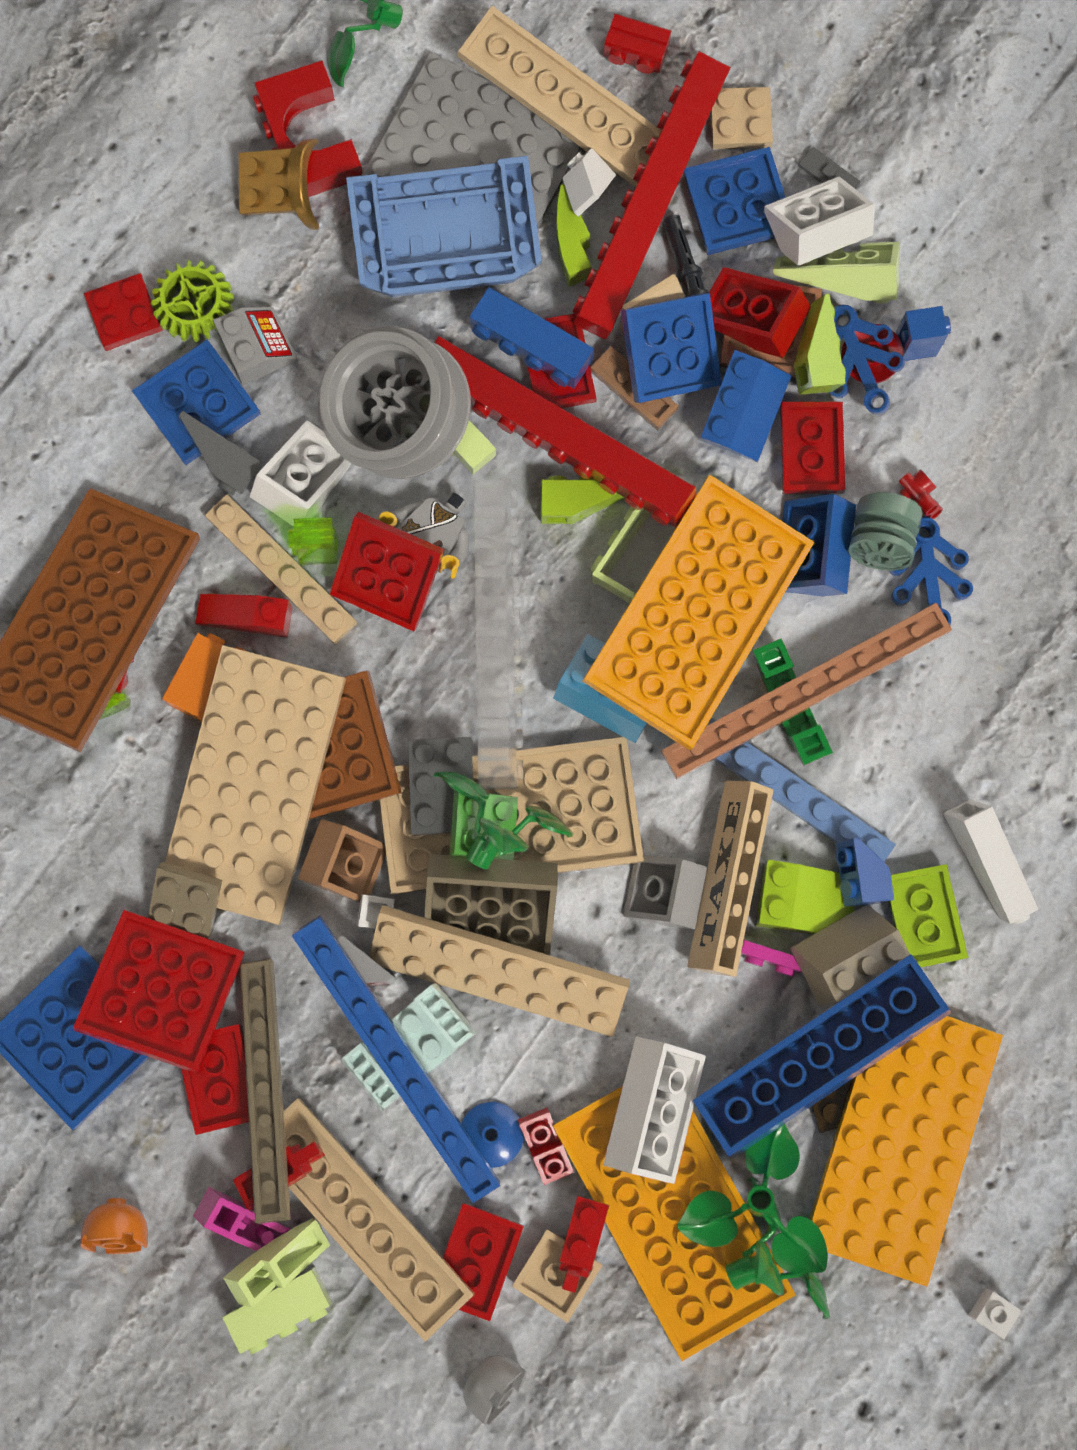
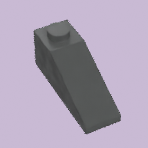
M182 411L178 418L211 473L220 481L217 486L232 496L235 492L243 494L262 462Z

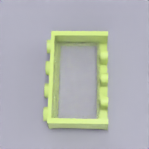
M633 507L628 509L624 517L626 523L622 530L616 529L607 543L610 548L605 556L599 555L591 567L593 583L598 584L627 603H630L675 530V527L670 524L663 526L651 517V513L643 508L636 510Z

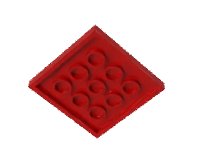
M123 910L73 1029L76 1032L198 1074L245 952Z

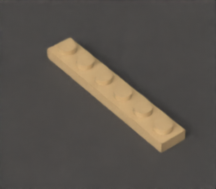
M227 494L205 514L206 519L334 645L357 625V621Z

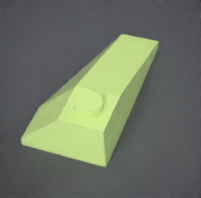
M900 242L859 244L860 250L845 252L843 248H840L799 266L787 256L776 257L773 275L865 301H874L881 304L888 303L891 300H897Z

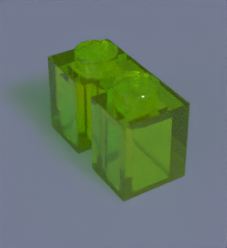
M332 518L294 519V529H288L289 548H292L293 556L298 557L300 564H338L337 532Z

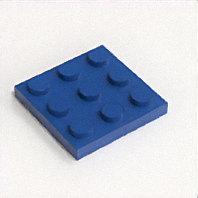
M770 147L685 168L683 172L684 180L707 255L775 238L765 215L764 206L786 197Z
M702 293L621 310L635 403L721 386L710 293Z
M208 339L132 390L137 400L185 466L201 456L178 418L182 411L225 439L261 415L258 407Z

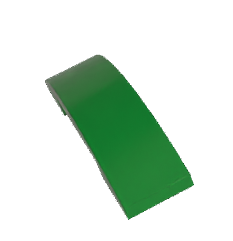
M782 638L752 651L767 693L796 678L793 671L794 665ZM810 708L781 723L803 766L833 753L821 725L817 724Z

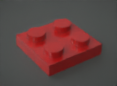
M141 273L84 293L105 351L163 331L159 320H156L154 316L155 309L151 305V297Z

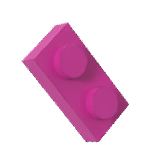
M746 940L743 941L741 955L745 956L744 962L759 967L763 966V962L776 966L775 972L793 977L794 972H802L793 955Z

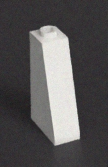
M970 799L944 812L946 821L998 917L1010 924H1019L1028 920L1030 914L1039 909L993 807Z

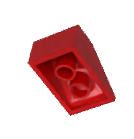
M725 267L722 268L709 291L714 329L756 351L780 358L785 356L811 309L808 300L799 286Z

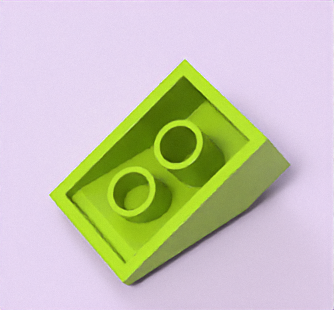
M767 860L763 864L755 926L813 935L852 913L855 906L844 907L843 896L840 890V873L801 864Z

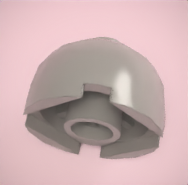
M489 1356L481 1363L475 1360L464 1374L467 1381L463 1389V1398L467 1408L484 1425L486 1423L488 1425L493 1423L511 1403L507 1400L512 1395L514 1388L518 1392L522 1387L527 1371L506 1356Z

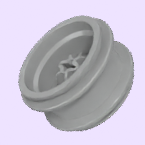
M385 326L360 333L348 341L335 354L321 382L318 406L320 421L326 438L336 452L344 459L358 467L368 469L384 477L406 479L421 476L444 463L456 450L469 422L471 397L469 385L461 366L447 350L410 329ZM406 358L402 375L400 373L399 360ZM422 374L421 383L415 386L416 378ZM369 384L375 387L371 390V394L365 392ZM393 399L396 403L400 404V408L391 405ZM373 423L376 424L366 435H364L362 428H365ZM391 430L393 433L392 437L386 442V434Z

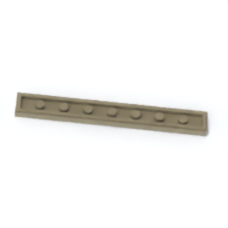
M265 959L240 964L255 1223L257 1224L291 1220L274 961L272 959Z

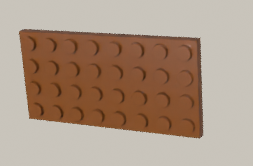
M89 488L0 641V717L81 753L200 540L199 534Z

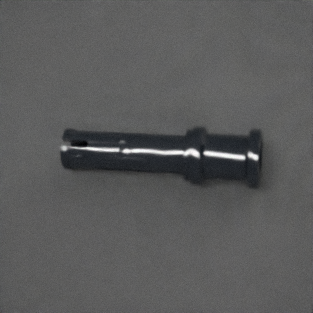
M670 215L664 218L662 225L677 265L676 277L682 285L685 297L709 293L704 288L701 279L702 269L699 265L695 264L680 215Z

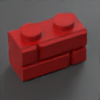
M614 14L604 43L603 57L608 58L615 65H624L626 63L636 66L638 71L645 74H651L652 72L660 74L670 45L672 31Z

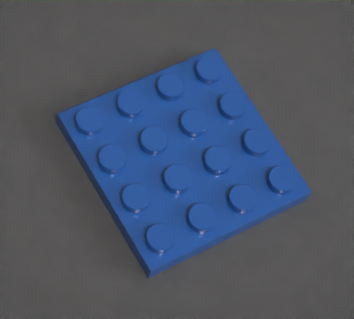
M80 945L0 1021V1054L72 1130H76L149 1058L148 1056L74 1031V1024L100 966L87 950Z

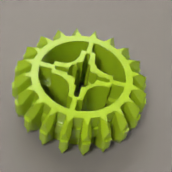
M187 260L186 267L182 268L176 262V271L172 273L170 270L165 269L164 273L167 278H157L156 282L160 288L152 289L155 299L151 300V305L156 309L154 316L156 320L161 321V328L163 330L169 329L170 335L174 338L180 334L182 341L186 342L189 336L192 335L193 340L198 343L199 335L204 334L205 338L210 340L211 330L218 333L213 320L234 310L232 305H230V303L234 302V296L230 293L232 287L228 281L225 282L226 278L222 272L216 273L217 270L212 264L205 268L204 262L200 260L196 267H194L192 261ZM195 282H196V283H203V284H206V285L197 287V286L192 285L191 283H195ZM181 287L179 295L172 298L174 293ZM189 292L192 294L193 299L195 298V300L197 301L195 302L198 308L197 310H195L193 304L189 302ZM216 300L211 311L204 316L205 309ZM188 315L194 317L195 320H184L176 316L183 317Z

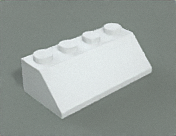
M635 1037L607 1147L604 1166L651 1179L675 1183L694 1106L692 1100L696 1098L706 1058L705 1055L667 1043Z

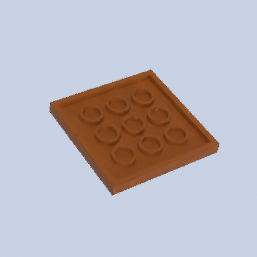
M366 670L345 677L343 693L309 820L402 794L370 671Z

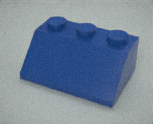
M734 350L702 432L701 441L758 463L791 375L764 360Z
M835 494L784 502L782 522L814 542L785 592L821 597L847 594L851 562L848 548L854 528L856 504Z

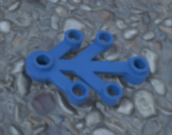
M838 305L834 308L836 333L839 335L840 343L842 338H844L848 347L842 360L846 370V384L843 385L842 392L837 394L832 391L830 394L838 399L847 395L849 390L847 382L855 364L867 392L864 397L866 409L875 415L883 414L890 406V397L884 390L878 388L867 359L886 365L892 372L901 371L904 368L905 360L898 352L889 353L860 343L855 333L856 331L873 336L879 344L886 345L893 339V332L889 326L885 324L878 326L858 319V314L854 308L849 305ZM847 316L849 318L848 323L844 326L839 325V319ZM882 330H887V338L883 340L879 339V332ZM894 357H899V365L891 367L890 360ZM876 398H883V405L875 408L873 406L874 400Z
M922 517L920 529H926L929 532V536L922 537L918 533L916 537L917 546L914 550L916 553L920 548L922 561L903 585L895 588L891 598L898 606L906 605L912 597V592L924 578L928 607L937 603L949 625H951V615L941 606L938 578L953 589L954 596L960 600L967 599L972 594L973 585L969 580L961 579L936 560L933 547L949 558L948 563L955 570L963 569L969 561V556L966 551L955 548L940 536V527L934 519ZM960 555L964 560L963 564H957L954 561V556ZM907 568L889 571V573L894 576H900ZM965 585L968 589V593H960L958 591V586ZM898 591L905 592L907 599H898L896 593Z

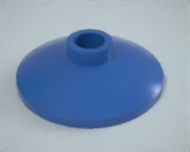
M498 1102L482 1103L472 1108L464 1117L461 1123L491 1168L509 1163L521 1150L524 1135L518 1122L520 1118L507 1105ZM490 1128L495 1129L498 1133L495 1141H488L485 1137L486 1131Z

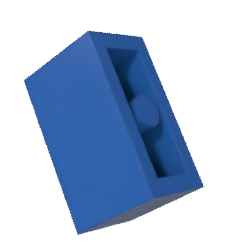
M943 306L906 311L896 331L902 343L904 360L910 361L936 357L942 345L945 344L948 334L951 333V323L949 317L944 316Z

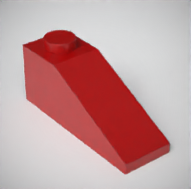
M200 594L195 624L288 638L293 608L288 599L260 595Z

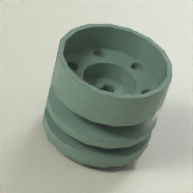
M876 492L860 498L854 519L855 527L851 533V541L848 548L850 557L866 567L878 570L895 571L911 566L915 556L914 550L917 546L916 537L923 513L921 507L915 501L894 493Z

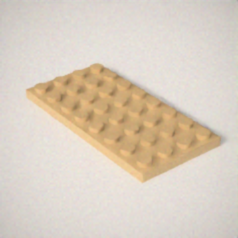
M222 645L165 860L167 864L222 880L217 908L277 925L282 923L343 693L345 677Z
M618 737L472 756L473 781L478 783L488 794L518 797L516 826L529 815L525 809L531 805L552 813L574 833L572 837L567 838L566 835L543 828L538 822H529L517 834L528 844L529 848L525 852H514V860L558 863V873L644 862L626 738ZM409 764L395 766L402 794L380 800L392 895L425 891L429 854L450 855L451 834L411 835Z

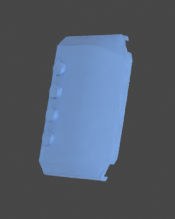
M528 156L498 159V163L427 172L377 177V174L346 178L359 283L364 288L390 297H400L515 282L542 263Z

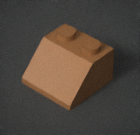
M320 819L298 879L360 903L361 894L371 895L386 855L385 844L345 825Z

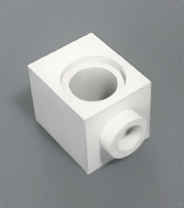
M985 1288L968 1316L996 1336L1005 1339L1022 1311L994 1291Z

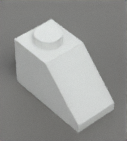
M592 148L584 155L578 152L566 164L570 169L563 176L573 212L577 216L581 215L601 196L616 176L612 169Z

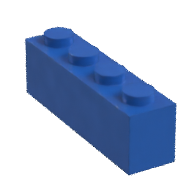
M488 287L469 316L470 328L478 338L484 341L490 339L497 343L499 349L505 354L519 356L524 359V363L535 371H540L541 369L551 375L550 378L560 386L566 387L568 385L575 389L593 361L594 348Z

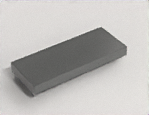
M814 146L798 164V167L820 183L841 177L855 189L860 184L857 178Z

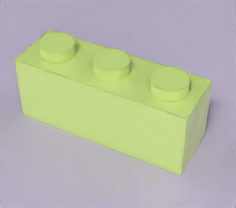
M314 1267L295 1277L286 1287L273 1289L253 1308L243 1305L222 1318L239 1353L241 1354L249 1350L252 1355L269 1346L267 1339L276 1334L282 1339L297 1331L298 1327L296 1324L306 1318L312 1323L327 1315L326 1308L332 1304V1301Z

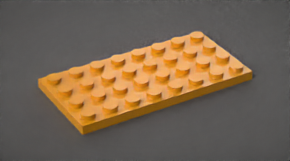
M709 475L582 682L688 750L693 749L814 542L715 477Z
M946 1016L853 1078L809 1218L822 1232L828 1253L928 1287L1003 1035Z
M623 1086L554 1124L553 1127L592 1199L609 1205L605 1222L681 1361H684L796 1296L788 1279L782 1280L784 1294L780 1296L761 1283L756 1285L754 1282L738 1290L732 1286L726 1272V1264L742 1258V1252L748 1250L763 1236L749 1210L734 1217L738 1226L737 1236L730 1243L721 1247H707L689 1240L678 1230L677 1224L689 1203L702 1192L717 1191L724 1194L731 1202V1212L745 1203L693 1110L674 1184L627 1173L603 1165ZM765 1242V1244H766V1246L768 1247V1249H769V1251H770V1253H771V1256H772V1251H771L769 1245L767 1244V1242ZM772 1257V1261L779 1270V1273H784Z

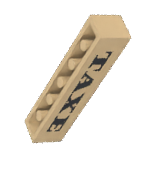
M725 781L687 965L688 968L716 975L737 976L774 789L752 781Z

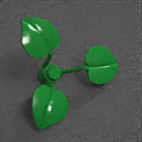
M361 0L368 4L367 18L371 19L372 24L346 27L344 32L337 31L328 50L327 63L330 75L338 86L344 87V78L353 59L355 38L352 33L372 29L380 31L381 25L396 29L402 20L403 10L401 5L384 0Z
M435 772L433 777H441L455 791L468 798L475 799L478 803L479 809L475 829L471 836L475 841L469 849L466 858L482 869H489L497 853L502 856L510 852L527 851L529 848L528 844L517 834L529 822H538L543 828L566 835L567 838L572 837L574 834L555 815L540 807L531 805L525 809L529 815L512 831L503 829L497 823L483 818L486 805L485 799L489 798V794L478 783L454 772ZM481 827L484 830L482 834L480 833Z
M785 1124L745 1151L747 1169L753 1174H764L761 1186H756L750 1190L747 1203L742 1204L741 1207L731 1212V1202L724 1194L717 1191H705L693 1198L677 1224L678 1230L689 1240L707 1247H721L730 1243L737 1236L738 1226L734 1217L747 1210L759 1217L769 1215L781 1231V1233L773 1238L771 1243L772 1257L779 1267L795 1274L823 1273L827 1267V1246L818 1226L806 1217L795 1216L785 1227L773 1210L775 1199L773 1192L767 1188L769 1177L771 1176L776 1180L790 1177L795 1173L800 1161L798 1146Z
M754 1178L747 1179L753 1184V1188L761 1186ZM774 1201L773 1210L781 1221L779 1209ZM769 1215L763 1216L768 1223L767 1232L748 1250L742 1252V1258L725 1266L732 1286L738 1290L754 1282L756 1285L761 1283L780 1296L784 1294L783 1279L800 1278L806 1283L811 1298L822 1311V1318L829 1319L830 1313L825 1289L816 1273H779L765 1242L776 1233V1230L777 1232L781 1231Z

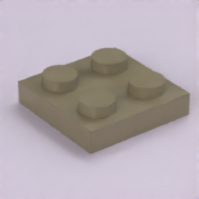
M161 862L156 871L148 918L209 939L213 930L222 880Z

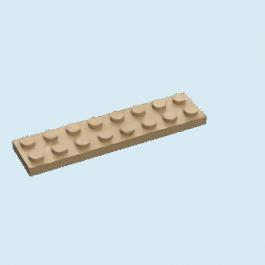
M491 6L459 49L457 57L588 152L592 148L615 173L635 187L637 182L632 180L640 163L646 164L649 155L645 154V150L652 136L658 138L661 130L494 6Z
M382 905L378 915L369 957L383 968L610 1037L614 1035L630 984V980L384 905Z
M297 1098L284 1110L286 1147L300 1144L301 1148H304L315 1141L320 1144L325 1156L310 1164L313 1171L289 1186V1189L426 1342L475 1293L300 1098Z

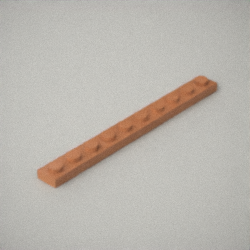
M935 603L705 727L693 749L688 750L676 742L663 749L661 753L677 780L948 634L952 628L938 604Z

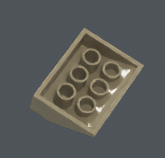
M429 854L424 918L550 955L558 886V863L494 859L489 869H482L471 863L465 856Z

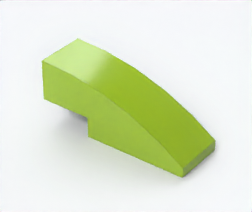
M565 184L560 186L557 203L556 236L562 271L568 286L571 287L585 281L592 269L584 251L590 248L591 235L582 216H577L573 212Z

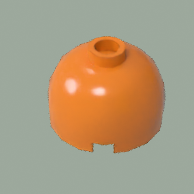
M109 1198L106 1204L95 1207L85 1218L81 1230L80 1246L84 1250L95 1253L96 1246L105 1248L106 1254L141 1251V1246L144 1248L148 1246V1227L144 1215L136 1207L126 1204V1199Z

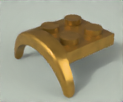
M318 139L303 140L292 149L239 153V214L249 216L296 212L306 227L311 230H318L319 223L313 215L307 189L308 161L312 149L319 143Z

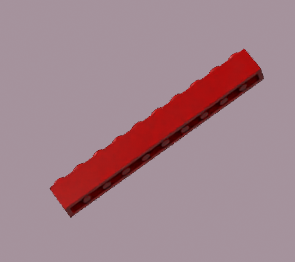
M698 51L693 61L687 59L680 74L685 79L681 87L675 85L668 100L673 105L669 112L664 110L656 128L661 130L658 138L652 136L645 150V154L649 155L645 165L639 164L632 180L636 181L637 184L633 191L627 190L620 205L625 208L622 217L616 215L608 231L613 234L609 244L603 243L596 259L600 260L601 263L597 271L591 269L584 285L589 287L586 296L580 295L572 310L573 313L577 314L573 322L574 325L605 340L611 333L731 67L700 51Z
M438 336L434 343L447 350L461 366L469 385L472 410L478 416L487 419V417L497 421V425L509 434H512L514 431L522 436V440L534 449L540 447L547 451L548 456L559 464L566 462L574 467L575 473L582 478L588 480L591 477L599 482V486L611 495L618 493L626 498V503L634 509L641 510L643 508L650 512L651 517L663 526L670 524L675 528L677 527L697 495L695 486Z

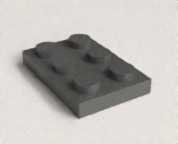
M472 737L408 739L411 835L451 834L455 790L441 777H433L435 772H454L473 780Z

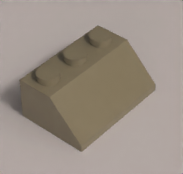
M868 904L790 947L819 1006L842 1001L910 955L898 929Z

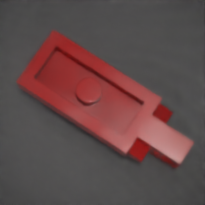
M314 1141L304 1148H301L300 1144L286 1147L288 1187L306 1177V1174L313 1171L310 1164L325 1156L320 1144ZM251 1168L233 1179L246 1208L249 1210L254 1208Z
M577 1196L559 1260L561 1262L559 1270L566 1272L562 1286L563 1290L575 1293L580 1276L588 1278L589 1272L593 1267L609 1209L608 1204Z

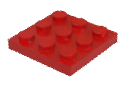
M358 511L354 516L329 595L414 632L419 625L445 549Z

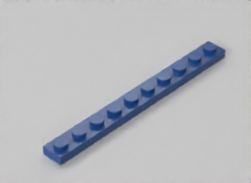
M321 915L292 933L293 939L472 1203L500 1187V1180Z

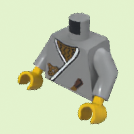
M454 492L450 494L444 504L429 497L425 501L418 500L393 512H382L377 519L445 549L438 572L441 573V571L450 569L452 571L450 578L452 579L456 577L458 568L468 556L469 533L466 530V521L458 515L467 502Z

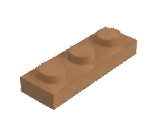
M612 346L590 367L593 375L657 431L678 410L679 405L670 397L635 403L628 360Z

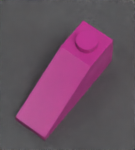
M208 1187L193 1215L203 1227L254 1251L259 1250L275 1238L291 1230L278 1221L263 1224L255 1223L254 1209H247L244 1203L211 1187Z

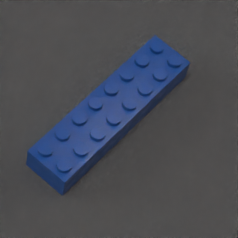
M910 954L692 1101L728 1157L734 1158L949 1015L951 1011L912 954Z

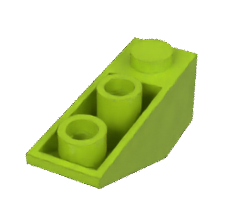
M824 294L811 304L794 362L799 395L832 392L846 384V370L841 361L839 350L840 338L836 333L834 322L835 309L831 304L830 294Z
M550 476L548 480L542 479L541 524H574L625 498L618 493L614 495L607 493L599 486V482L591 477L588 480L582 477L579 480H567L564 476Z

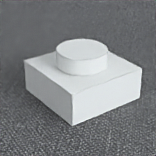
M361 894L356 926L375 929L382 905L393 908L395 899Z

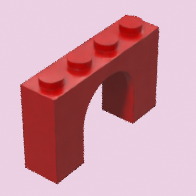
M323 60L255 82L257 94L252 96L257 112H264L266 121H263L262 125L267 139H274L276 147L271 148V150L295 148L296 145L287 137V130L293 118L304 110L335 100L333 88ZM352 139L320 150L311 151L307 168L308 197L347 185V177L362 176V166Z

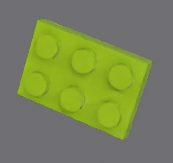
M947 864L891 875L894 900L888 901L893 925L898 929L909 953L912 954L919 966L922 968L969 958Z

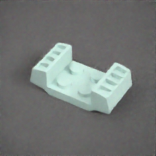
M437 983L430 985L414 998V1002L392 1019V1022L427 1074L477 1033ZM364 1043L357 1045L342 1058L341 1062L381 1112L400 1097Z

